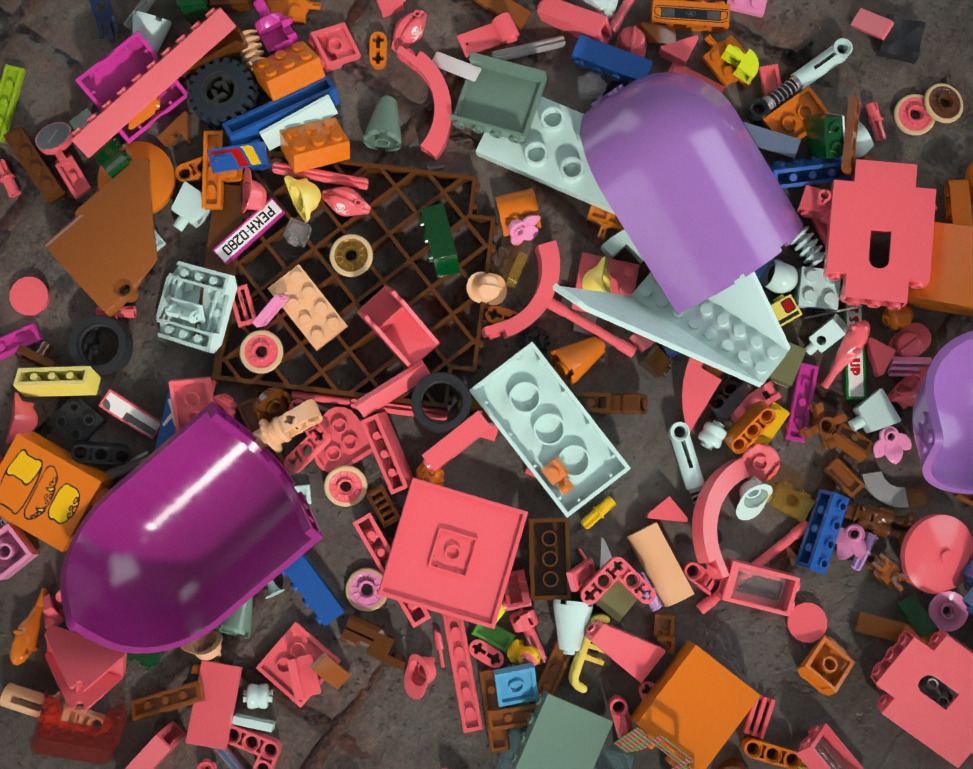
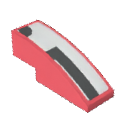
M109 389L98 405L154 440L160 430V420L114 390Z

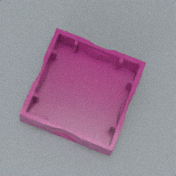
M136 31L78 76L75 81L98 109L102 111L101 106L109 99L113 102L118 97L116 93L122 87L128 88L133 84L131 80L138 73L143 75L147 71L146 66L153 60L158 62L159 58L139 31ZM176 80L157 97L160 98L159 110H155L154 115L133 130L127 129V125H125L118 133L129 144L151 127L153 122L159 117L170 112L185 100L188 94L187 91Z

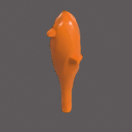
M42 587L35 606L20 623L18 629L13 630L15 636L11 644L10 659L14 665L19 666L24 663L32 651L38 650L36 645L42 607L44 606L43 597L48 595L50 591Z

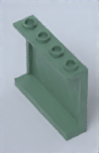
M471 52L470 63L480 67L482 70L475 82L468 79L465 80L454 115L450 114L449 116L453 125L461 129L465 127L471 128L472 131L480 134L483 132L490 133L492 137L498 139L501 137L508 138L509 141L517 144L520 142L526 143L547 81L546 72Z
M543 690L542 694H539L536 699L534 713L529 715L526 732H523L520 736L519 748L512 754L511 766L513 769H593L613 721L607 716L596 714Z

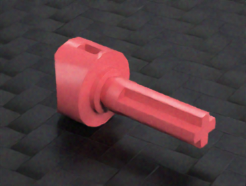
M523 608L513 612L510 615V622L514 631L523 632L528 645L534 646L540 651L541 659L537 665L547 662L546 660L548 659L534 628L539 623L536 612Z

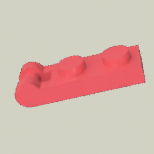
M772 380L751 392L729 417L733 424L756 402L764 401L770 405L782 397L774 389ZM767 391L770 397L765 399L762 393Z

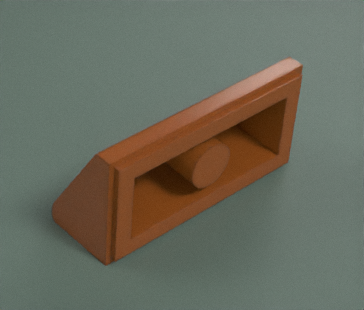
M845 422L838 424L832 433L837 447L859 462L868 456L874 443L857 430L853 431Z

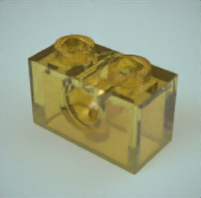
M782 481V483L775 482L773 493L766 504L798 522H804L815 502L810 499L811 495L802 490L797 492L792 489L793 485L786 481ZM789 495H792L795 499L792 506H789L786 502Z

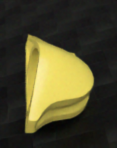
M287 175L284 180L292 202L299 215L307 223L310 219V213L317 208L321 200V192L307 178L297 180Z
M606 256L601 259L596 267L584 275L582 280L583 289L611 293L608 258Z

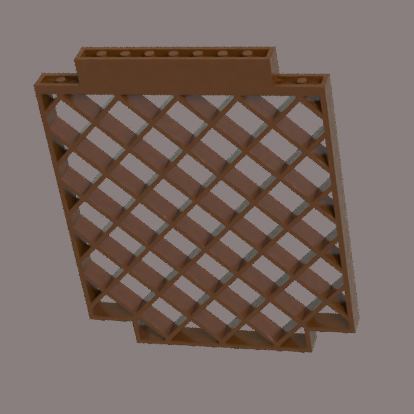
M267 151L270 165L275 161H283L289 164L283 152ZM349 160L324 166L332 167L340 174H344L341 169L356 170L357 172L351 176L362 178L370 172L381 173L391 186L389 190L368 204L371 207L369 214L385 233L383 237L371 245L373 253H375L391 241L405 258L406 262L384 279L371 264L369 269L380 282L358 299L354 298L340 280L343 275L338 272L335 273L319 252L340 236L347 235L348 230L369 214L355 215L341 225L326 206L328 204L321 198L317 208L310 213V217L323 208L337 226V229L314 246L299 227L304 223L302 217L299 215L293 219L279 201L289 192L286 183L275 192H272L259 176L261 171L251 170L252 178L255 176L269 194L266 202L272 198L283 209L284 215L290 222L267 240L261 235L259 238L262 240V244L242 259L240 254L231 263L226 265L213 249L257 210H246L244 214L242 213L243 179L240 181L239 186L224 184L223 210H212L204 268L235 276L236 283L238 282L239 270H241L256 289L251 294L253 303L262 297L268 304L270 300L265 295L269 291L267 288L298 264L302 266L316 255L332 275L317 286L322 293L337 282L352 301L350 305L338 313L343 319L358 308L359 310L364 302L379 292L385 285L389 287L388 284L412 267L427 286V289L408 302L409 307L412 309L432 293L449 315L433 326L430 332L435 334L453 320L470 341L448 359L436 347L434 352L443 363L431 371L430 374L441 372L446 367L448 368V373L453 374V371L476 374L477 369H481L482 358L478 357L479 350H483L484 346L481 330L486 327L487 319H483L484 311H488L489 302L481 301L477 336L474 339L457 316L474 304L475 301L470 298L452 311L436 291L456 274L441 277L431 284L415 264L428 254L427 251L430 250V246H425L410 258L395 239V236L416 220L419 222L418 217H422L420 209L437 205L445 200L460 219L450 227L451 234L453 235L465 226L481 246L459 263L461 272L459 274L467 283L470 277L463 269L485 252H487L485 273H493L494 261L490 260L491 254H495L496 242H493V236L498 234L499 223H495V217L473 214L477 213L478 201H475V194H479L480 183L477 182V176ZM389 175L406 177L395 183ZM417 178L428 179L439 194L416 210L401 190ZM437 180L453 183L446 189H443ZM471 184L469 212L464 216L449 195L462 185ZM397 194L411 211L412 215L389 231L374 211ZM470 222L490 224L488 243L483 240ZM296 229L311 249L289 266H286L272 246ZM269 249L283 267V270L259 287L245 267ZM201 287L200 290V305L203 304L204 287ZM245 298L244 302L247 308L249 305L247 302V298ZM239 303L237 304L239 313H241L242 308L241 304ZM232 307L222 345L215 352L212 379L221 382L267 386L270 388L281 387L286 390L361 398L366 393L358 392L371 382L376 388L379 387L375 379L398 361L405 370L408 367L389 348L394 357L370 375L354 353L377 336L372 330L351 347L338 334L336 337L345 347L346 351L322 369L306 348L311 343L307 338L303 341L299 339L285 321L290 316L284 311L282 314L278 312L276 314L277 318L261 330L271 332L280 324H283L298 344L283 355L280 364L274 370L268 373H260L253 379H245L231 363L240 356V346L227 355L232 317L236 320ZM246 325L241 327L247 335L252 333ZM262 346L258 347L261 354L265 356L267 353ZM475 346L473 367L450 365ZM303 350L319 372L302 385H294L288 381L279 367ZM351 356L367 378L352 390L342 391L336 387L327 373ZM226 365L235 377L224 376ZM275 371L284 383L263 380ZM324 377L332 389L310 386ZM446 384L444 403L435 402L426 390L424 395L429 401L422 400V406L448 409V406L453 404L454 394L450 393L451 385ZM415 387L391 402L411 405V399H407V397L413 393Z

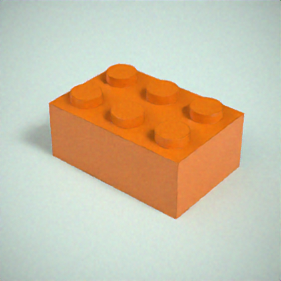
M304 41L296 42L292 46L279 50L275 54L262 58L252 64L258 84L273 101L325 77L319 56Z
M335 117L280 131L281 150L294 173L350 159V141Z

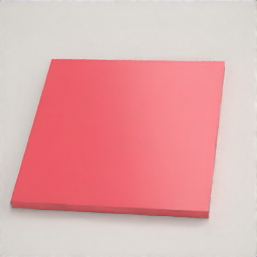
M412 477L377 595L494 629L528 511Z

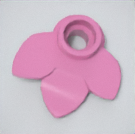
M529 215L524 220H513L508 225L511 243L518 246L523 240L529 241L537 237L539 230L535 225L541 217L539 215Z
M884 427L879 432V439L874 443V456L879 458L885 455L891 463L897 464L902 459L903 450L912 448L911 440L906 434L899 433L895 427ZM892 433V437L888 439V435Z
M851 524L847 528H840L835 544H838L837 558L839 560L848 559L853 554L859 559L864 557L867 552V545L864 541L865 530L862 526ZM858 531V537L853 538L852 532Z

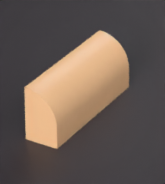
M653 522L627 536L652 587L656 588L655 592L664 608L694 595L657 522Z

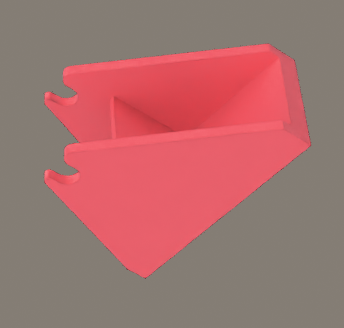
M386 285L357 311L360 317L408 368L423 360L440 344L409 305L394 289Z
M51 624L45 632L47 640L45 658L70 710H74L78 704H83L82 712L85 713L123 679L126 673L127 653L106 648L92 640L85 639L81 634Z

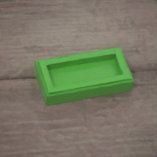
M476 624L471 633L507 653L509 646L516 636L497 624L494 629Z

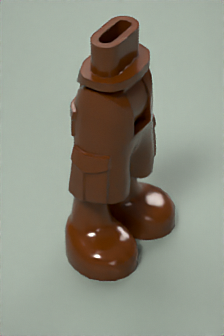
M848 503L844 518L851 520V523L862 526L874 535L882 538L889 535L895 538L901 547L908 531L892 528L890 524H896L909 530L917 522L918 514L909 512L905 516H896L892 509Z

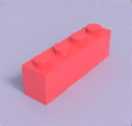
M387 412L377 413L360 421L391 495L409 488L414 476Z

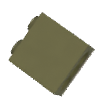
M788 342L791 347L768 378V380H772V382L786 388L792 386L807 350Z
M614 567L611 571L607 568L605 571L611 574L613 578L615 575L612 572L617 568ZM606 575L599 576L598 584L600 586L607 585L608 577ZM626 578V583L629 586L634 585L630 579ZM617 580L595 604L619 623L637 601V598ZM594 583L591 585L594 589L591 592L587 591L585 593L589 599H593L592 593L595 590L601 591Z

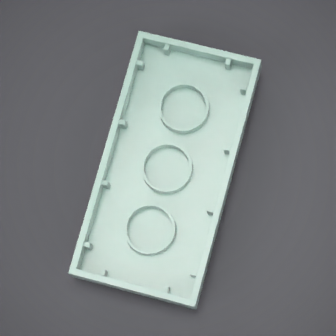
M541 96L526 143H513L508 138L501 137L498 139L492 137L490 133L484 132L476 149L477 156L615 215L601 192L584 153L580 130L583 113Z
M533 342L469 390L567 518L631 469ZM556 457L561 460L570 472L566 477L574 485V488L565 495L560 491L558 483L552 485L541 471L543 467Z

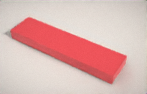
M420 360L359 398L354 404L365 418L415 387L430 372L424 362Z

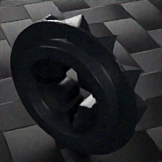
M538 326L528 327L522 331L519 337V347L522 350L531 343L528 336L535 338L540 335L538 339L540 344L535 346L543 355L550 346L549 335L543 328Z

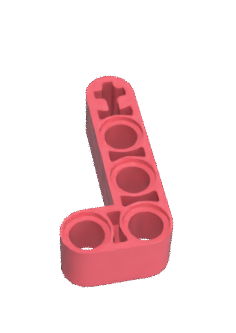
M231 724V729L237 730L239 735L238 738H233L229 734L228 744L257 755L253 769H259V764L265 763L268 769H274L282 749L280 740L252 728ZM250 736L257 739L256 746L249 744L248 738ZM267 744H273L276 747V752H268Z

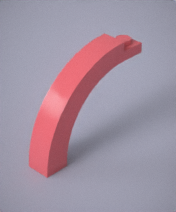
M400 46L396 51L397 58L422 77L429 87L434 100L433 122L427 137L420 147L422 152L437 162L447 145L452 121L449 116L452 114L449 90L441 72L427 55L420 51L416 56L415 52L407 47L405 49Z
M556 240L538 245L534 250L538 261V283L529 304L516 316L484 327L481 330L483 338L489 337V339H494L501 336L500 333H502L504 340L513 337L532 325L546 310L555 294L553 285L555 283L558 284L560 255Z
M742 458L726 462L709 476L699 492L693 511L692 538L698 563H706L707 571L712 579H723L729 576L719 548L717 523L720 508L729 491L741 480L749 477Z

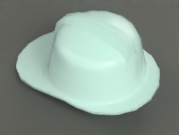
M755 476L745 482L739 489L740 501L736 508L737 517L741 520H750L756 517L773 493V488L768 484H763Z

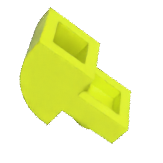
M729 44L720 58L734 66L736 70L733 75L749 85L757 74L759 68L758 58L751 49L744 54L740 48Z

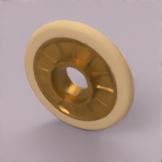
M347 234L338 238L330 250V262L333 268L339 274L347 277H356L368 270L373 260V251L369 242L355 234ZM350 250L357 253V257L353 261L346 259V253Z

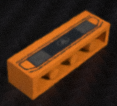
M653 0L650 11V23L676 27V30L726 33L729 27L730 4H725L723 1L709 3L704 0Z

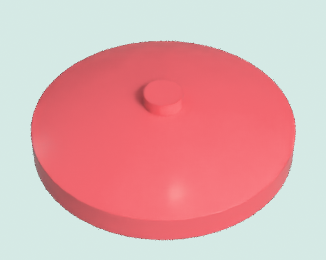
M945 514L925 516L912 525L902 542L900 561L903 573L910 578V583L915 588L926 593L939 594L951 591L965 580L961 572L973 558V539L968 528L960 520Z

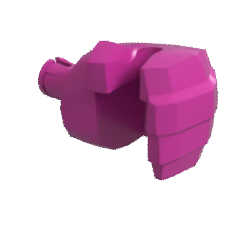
M257 0L253 3L261 18L255 23V28L270 55L275 54L279 50H284L299 41L296 32L290 26L293 22L291 17L284 16L280 12L271 14L265 0Z

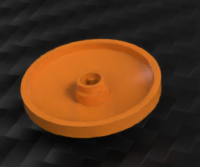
M133 141L129 144H122L123 147L120 149L121 151L126 150L132 158L130 163L136 158L150 160L153 214H155L173 196L176 187L175 167L167 154L151 143ZM102 166L99 168L97 177L99 190L112 180Z

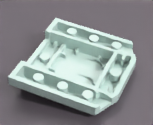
M178 261L177 265L179 266L175 272L170 273L166 278L156 314V320L160 323L161 333H158V337L209 353H215L222 345L237 291L235 276ZM201 287H204L202 307L206 323L197 324L195 328L196 322L190 323L187 320L180 319V317L167 316L165 308L173 304L172 297L199 304Z

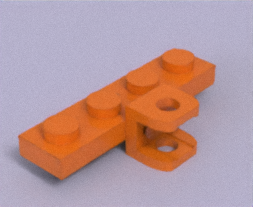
M204 131L203 210H223L224 181L238 182L243 179V169L212 173L207 150L225 147L224 131Z

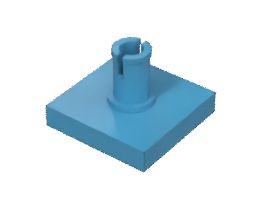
M533 662L517 666L512 665V667L508 665L506 668L493 670L499 707L537 699L538 691Z

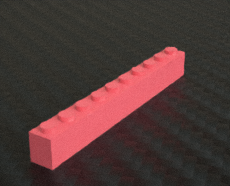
M213 7L205 14L207 18L203 22L198 20L190 27L192 31L187 36L182 34L175 41L177 43L176 46L172 49L170 47L166 48L160 54L162 58L158 62L153 60L146 66L147 71L143 75L138 73L131 80L133 83L128 88L122 87L116 93L118 97L113 102L109 99L101 106L103 110L98 115L93 113L86 120L88 122L87 125L83 128L79 126L71 133L73 143L88 158L237 27L221 8L215 10Z

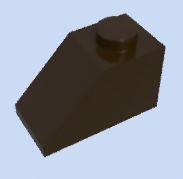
M655 344L639 365L655 378H659L660 376L665 377L670 371L669 364L672 361Z

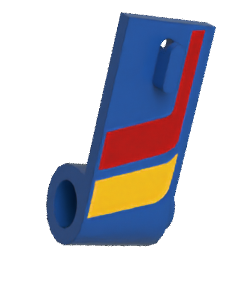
M259 139L252 140L247 144L207 150L213 174L251 168L252 171H261L270 167L265 142H261Z

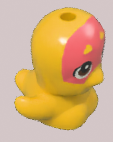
M514 640L507 652L510 662L515 663L519 661L521 665L533 662L534 666H536L541 659L540 651L534 646H524L523 640Z

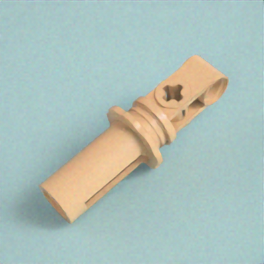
M310 399L302 402L299 406L287 411L280 417L276 416L271 422L261 419L259 421L260 428L254 431L253 434L257 437L256 443L262 449L267 447L269 450L273 449L278 453L283 450L282 443L291 441L292 437L302 433L311 426L317 425L322 421L323 417L316 401Z
M9 683L4 688L0 698V706L44 720L43 727L45 729H51L56 724L62 729L69 727L91 735H99L108 731L111 726V720L105 714L92 711L91 709L83 713V706L77 705L74 710H70L61 691L51 696ZM22 698V699H25V700H28V701H31V702H34V703H37V704L46 706L47 708H43V707H40V706H37V705H34V704H31V703H28V702H25V701H22V700H19V699ZM97 720L102 723L101 729L96 727Z

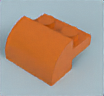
M532 188L494 197L504 237L510 235L508 225L513 220H524L529 215H539L537 200ZM540 220L535 225L538 229L542 228Z

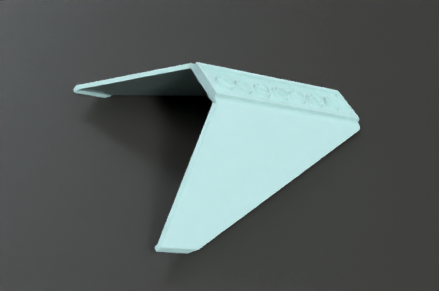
M651 272L631 296L564 287L556 283L553 285L554 291L586 312L758 387L765 383L791 348L755 272L747 277L744 274L740 275V278L735 280V284L678 315Z

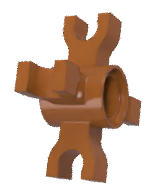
M815 401L808 404L814 417L811 419L809 426L798 430L800 437L805 436L809 438L817 433L821 436L823 448L828 447L832 449L837 447L832 433L837 424L847 421L846 414L835 413L830 417H826L822 402L817 403Z
M872 552L871 556L875 560L872 563L868 561L864 563L867 568L875 570L873 574L891 590L896 587L901 592L903 588L899 582L904 580L909 583L911 581L907 575L899 573L901 569L883 553L878 557L876 553Z

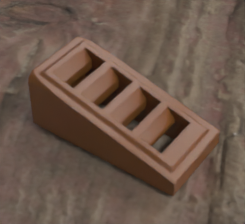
M383 484L365 494L384 528L400 520L401 515ZM382 491L383 495L373 500L372 496ZM386 498L387 502L377 507L376 503ZM390 505L391 509L381 514L380 510ZM392 512L395 514L394 516L385 521V516Z

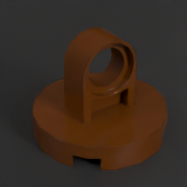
M258 387L253 393V397L256 400L253 412L259 421L266 419L268 422H271L276 416L280 417L289 411L287 406L289 403L291 404V397L281 387Z

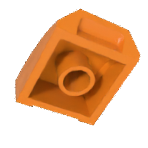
M824 635L812 648L797 670L799 675L815 687L818 692L829 696L837 693L856 661L833 638Z

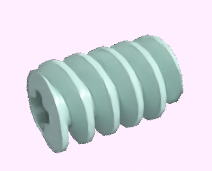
M809 226L802 227L791 245L798 244L794 250H802L799 257L806 256L803 263H811L809 267H814L825 259V252L820 253L823 246H815L818 239L811 240L814 233H806Z

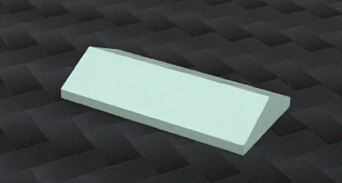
M327 94L259 133L270 151L280 145L281 130L324 120L338 114L330 96Z

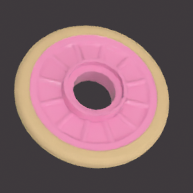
M366 567L358 569L350 575L346 582L345 593L349 603L354 608L369 612L380 608L385 603L387 597L377 595L383 577L382 573L374 568ZM364 584L372 586L373 591L370 595L362 593V586Z

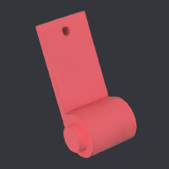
M505 12L495 17L491 24L458 35L457 40L467 58L470 57L471 52L478 54L505 43L512 44L516 42L519 31L511 14Z

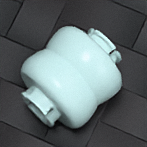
M713 420V423L706 422L703 430L698 435V439L702 442L700 445L709 450H712V448L719 449L722 440L727 435V432L723 429L725 426Z
M251 683L248 685L247 690L243 691V695L246 696L243 697V703L247 702L249 709H266L269 702H273V689L269 690L267 683L259 685Z

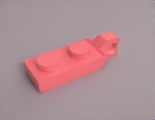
M58 150L55 154L58 159L55 161V167L74 198L79 199L92 191L93 188L75 158L70 153L66 155L64 150Z

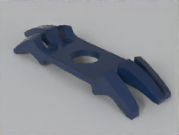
M89 0L96 20L99 38L104 39V29L102 27L104 24L110 41H113L114 35L110 22L113 23L116 34L120 33V29L110 0ZM99 2L107 4V8L102 12L96 9V5Z

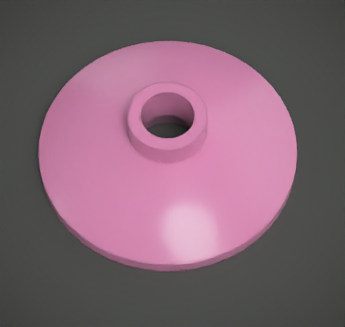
M945 591L932 598L928 607V614L938 629L954 631L962 627L968 617L967 606L962 601L963 597L958 593ZM944 607H948L947 613H943Z

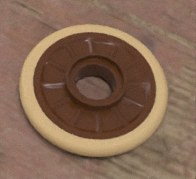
M938 83L932 85L926 91L924 106L933 119L941 123H951L961 116L963 100L955 88L948 84ZM940 99H944L947 102V107H943L940 104Z

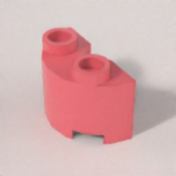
M524 569L510 573L505 590L506 599L502 601L504 611L532 606Z

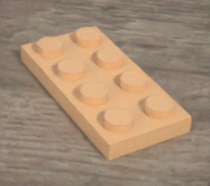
M299 264L267 288L273 296L284 292L289 296L288 301L282 308L316 351L348 327Z

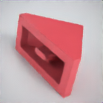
M698 35L661 46L658 52L659 56L672 63L676 61L685 66L699 39Z
M870 337L867 339L865 348L874 376L879 377L884 374L896 350Z
M670 496L664 498L645 514V518L688 521L686 515Z

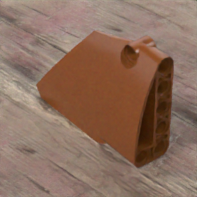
M136 158L80 206L74 214L75 217L44 243L56 260L110 318L124 307V304L138 299L139 285L158 260L152 210L150 160L145 158ZM130 288L129 292L127 294H124L125 291Z

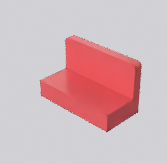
M312 653L287 660L295 701L321 693L318 674L310 667L315 662L314 654Z

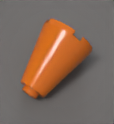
M591 337L555 349L550 352L549 358L550 361L554 360L556 366L553 368L563 382L566 384L570 382L569 385L571 386L605 353V344L601 338Z

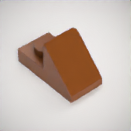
M186 111L157 136L158 140L166 148L169 145L175 144L180 135L191 145L192 119Z

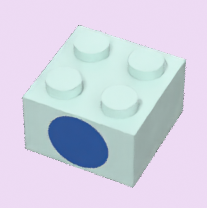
M802 266L797 270L798 282L795 286L794 301L801 310L826 313L837 311L841 280L833 281L829 280L828 277H823L824 269Z

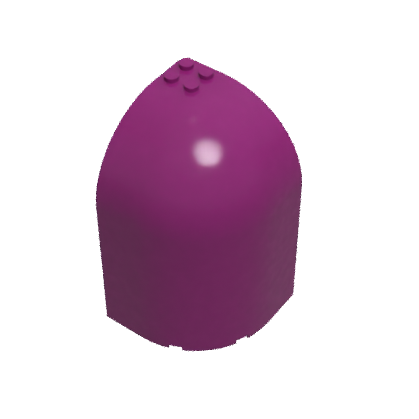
M209 403L101 497L81 522L66 552L60 577L62 609L67 628L72 632L81 634L85 639L92 640L106 648L136 654L171 650L201 638L220 625L323 538L305 496L301 491L299 493L293 486L296 482L267 447L262 449L256 443L257 437L215 403Z

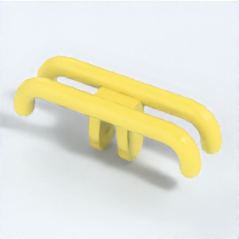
M594 613L590 616L587 627L596 619L604 623H609L611 619L604 613ZM585 636L580 651L575 652L568 676L570 684L581 693L587 691L584 683L579 682V675L584 660L599 665L604 664V660L587 654L588 648L601 653L604 652Z

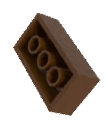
M569 518L528 519L530 599H571V590L566 572L571 570Z

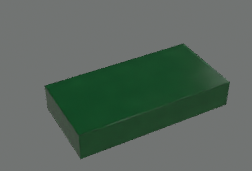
M914 594L896 604L903 617L920 638L938 628Z

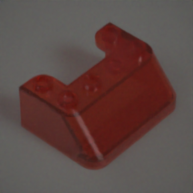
M44 690L30 740L31 750L40 755L95 764L108 763L112 759L121 740L128 714L126 705L121 704L120 709L109 710L104 717L102 727L61 720L64 709L62 701L58 698L49 697L48 690Z

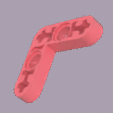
M294 399L289 405V411L304 401ZM322 421L306 429L304 432L308 436L284 459V468L287 471L293 473L300 472L329 444L332 438L331 433ZM317 430L319 433H323V440H319L320 435L314 431ZM310 445L311 453L306 456L304 454V448L305 446ZM292 460H296L295 467H291L293 465Z
M617 556L610 558L582 587L579 593L580 599L584 603L591 605L596 603L618 580L644 604L653 602L656 595L655 590L623 558ZM621 561V569H615L612 572V574H614L615 576L612 578L611 574H609L605 570L608 568V570L611 571L614 568L613 562ZM630 574H634L637 579L636 583L632 586L626 583V578ZM601 575L608 577V583L605 586L598 584V578ZM593 583L597 588L601 589L600 592L595 590L592 593L593 599L587 598L585 600V591L591 592L594 589L591 586ZM639 586L645 591L649 590L648 595L650 597L648 599L645 597L641 598L643 594L637 589Z

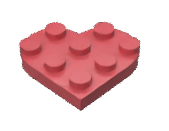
M334 407L323 415L322 422L328 428L332 437L329 444L314 458L316 464L323 471L329 473L338 466H352L373 453L361 422L352 410L345 407Z

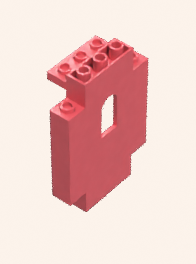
M856 159L852 181H833L830 191L831 198L823 277H828L829 280L833 281L843 279V287L839 293V300H842L841 302L851 306L865 304L870 308L885 306L891 310H900L907 304L908 286H911L913 289H922L930 282L936 189L916 187V164ZM871 230L891 232L889 262L884 268H875L869 262Z
M909 627L900 634L895 645L886 651L885 657L881 662L876 663L873 667L870 677L877 686L887 692L879 698L876 706L884 716L959 768L971 753L973 754V651L942 628L931 636L929 643H926ZM927 675L934 676L958 694L944 708L919 690L918 684L921 678Z

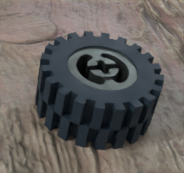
M223 57V62L219 58L213 59V64L209 62L203 63L205 65L203 70L198 67L195 70L198 75H192L190 78L193 85L188 84L187 90L190 92V94H187V99L190 102L191 109L208 128H213L215 131H221V129L224 131L222 123L260 107L258 102H262V97L259 94L261 92L260 87L243 64L240 65L235 59L231 62L229 58Z

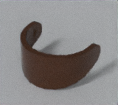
M736 758L724 761L718 768L749 769L745 762Z

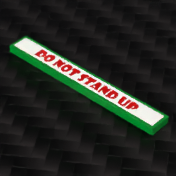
M842 302V310L857 307ZM864 304L858 305L862 306L861 308L842 312L843 321L849 327L848 331L851 329V325L864 320ZM865 345L861 350V354H858L851 363L844 367L845 400L866 399Z

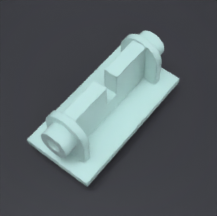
M172 297L173 304L165 308V313L169 317H180V319L187 320L190 323H206L203 307L200 304Z

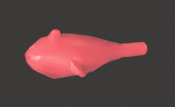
M866 320L851 325V329L844 335L836 352L832 369L821 384L824 388L828 389L837 374L846 365L851 363L858 354H861V350L866 344L870 333V324Z

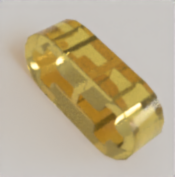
M519 251L507 279V286L516 287L528 254Z

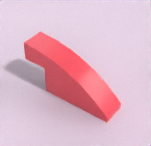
M691 357L686 367L682 390L683 414L685 423L690 431L694 428L709 400L722 382L720 378L702 368L705 363Z

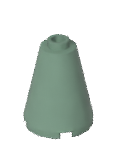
M389 95L378 99L363 136L364 144L375 151L382 148L385 149V152H394L401 148L402 136L398 104Z
M253 597L214 629L233 636L241 634L243 638H250Z

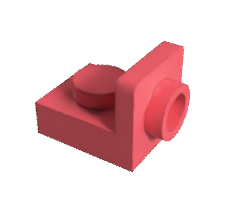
M50 594L43 597L44 606L42 610L45 614V628L48 629L50 624L54 626L60 625L65 621L63 607Z

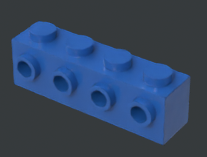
M582 34L579 36L571 58V62L577 67H587L596 74H605L614 81H624L628 84L647 76L653 62Z
M814 156L811 160L796 158L793 159V162L775 161L774 164L768 165L782 188L830 183L834 180H852V176H845L841 169L842 156L829 159Z
M819 489L795 565L825 575L849 498L832 491Z

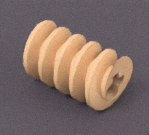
M251 29L242 31L248 48L240 51L239 54L242 58V64L250 73L255 74L252 64L265 58L261 57L265 53L263 50H259L262 48V44L256 43L260 40L259 36H254L257 30Z

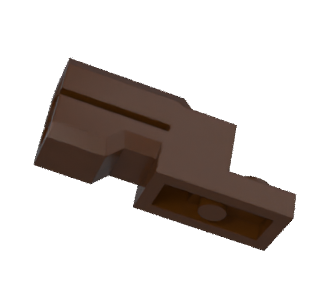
M573 392V395L587 413L647 414L648 398L647 395L642 393Z
M353 613L350 615L340 641L353 647L358 645L368 648L367 655L402 671L407 663L403 655L397 652L389 653L396 638L386 634L383 627Z

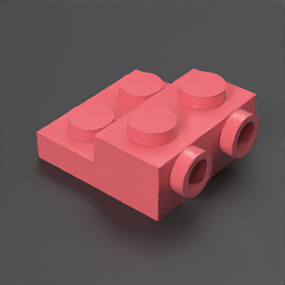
M345 22L311 32L307 39V45L319 56L324 73L339 69L343 64L358 60L361 57Z

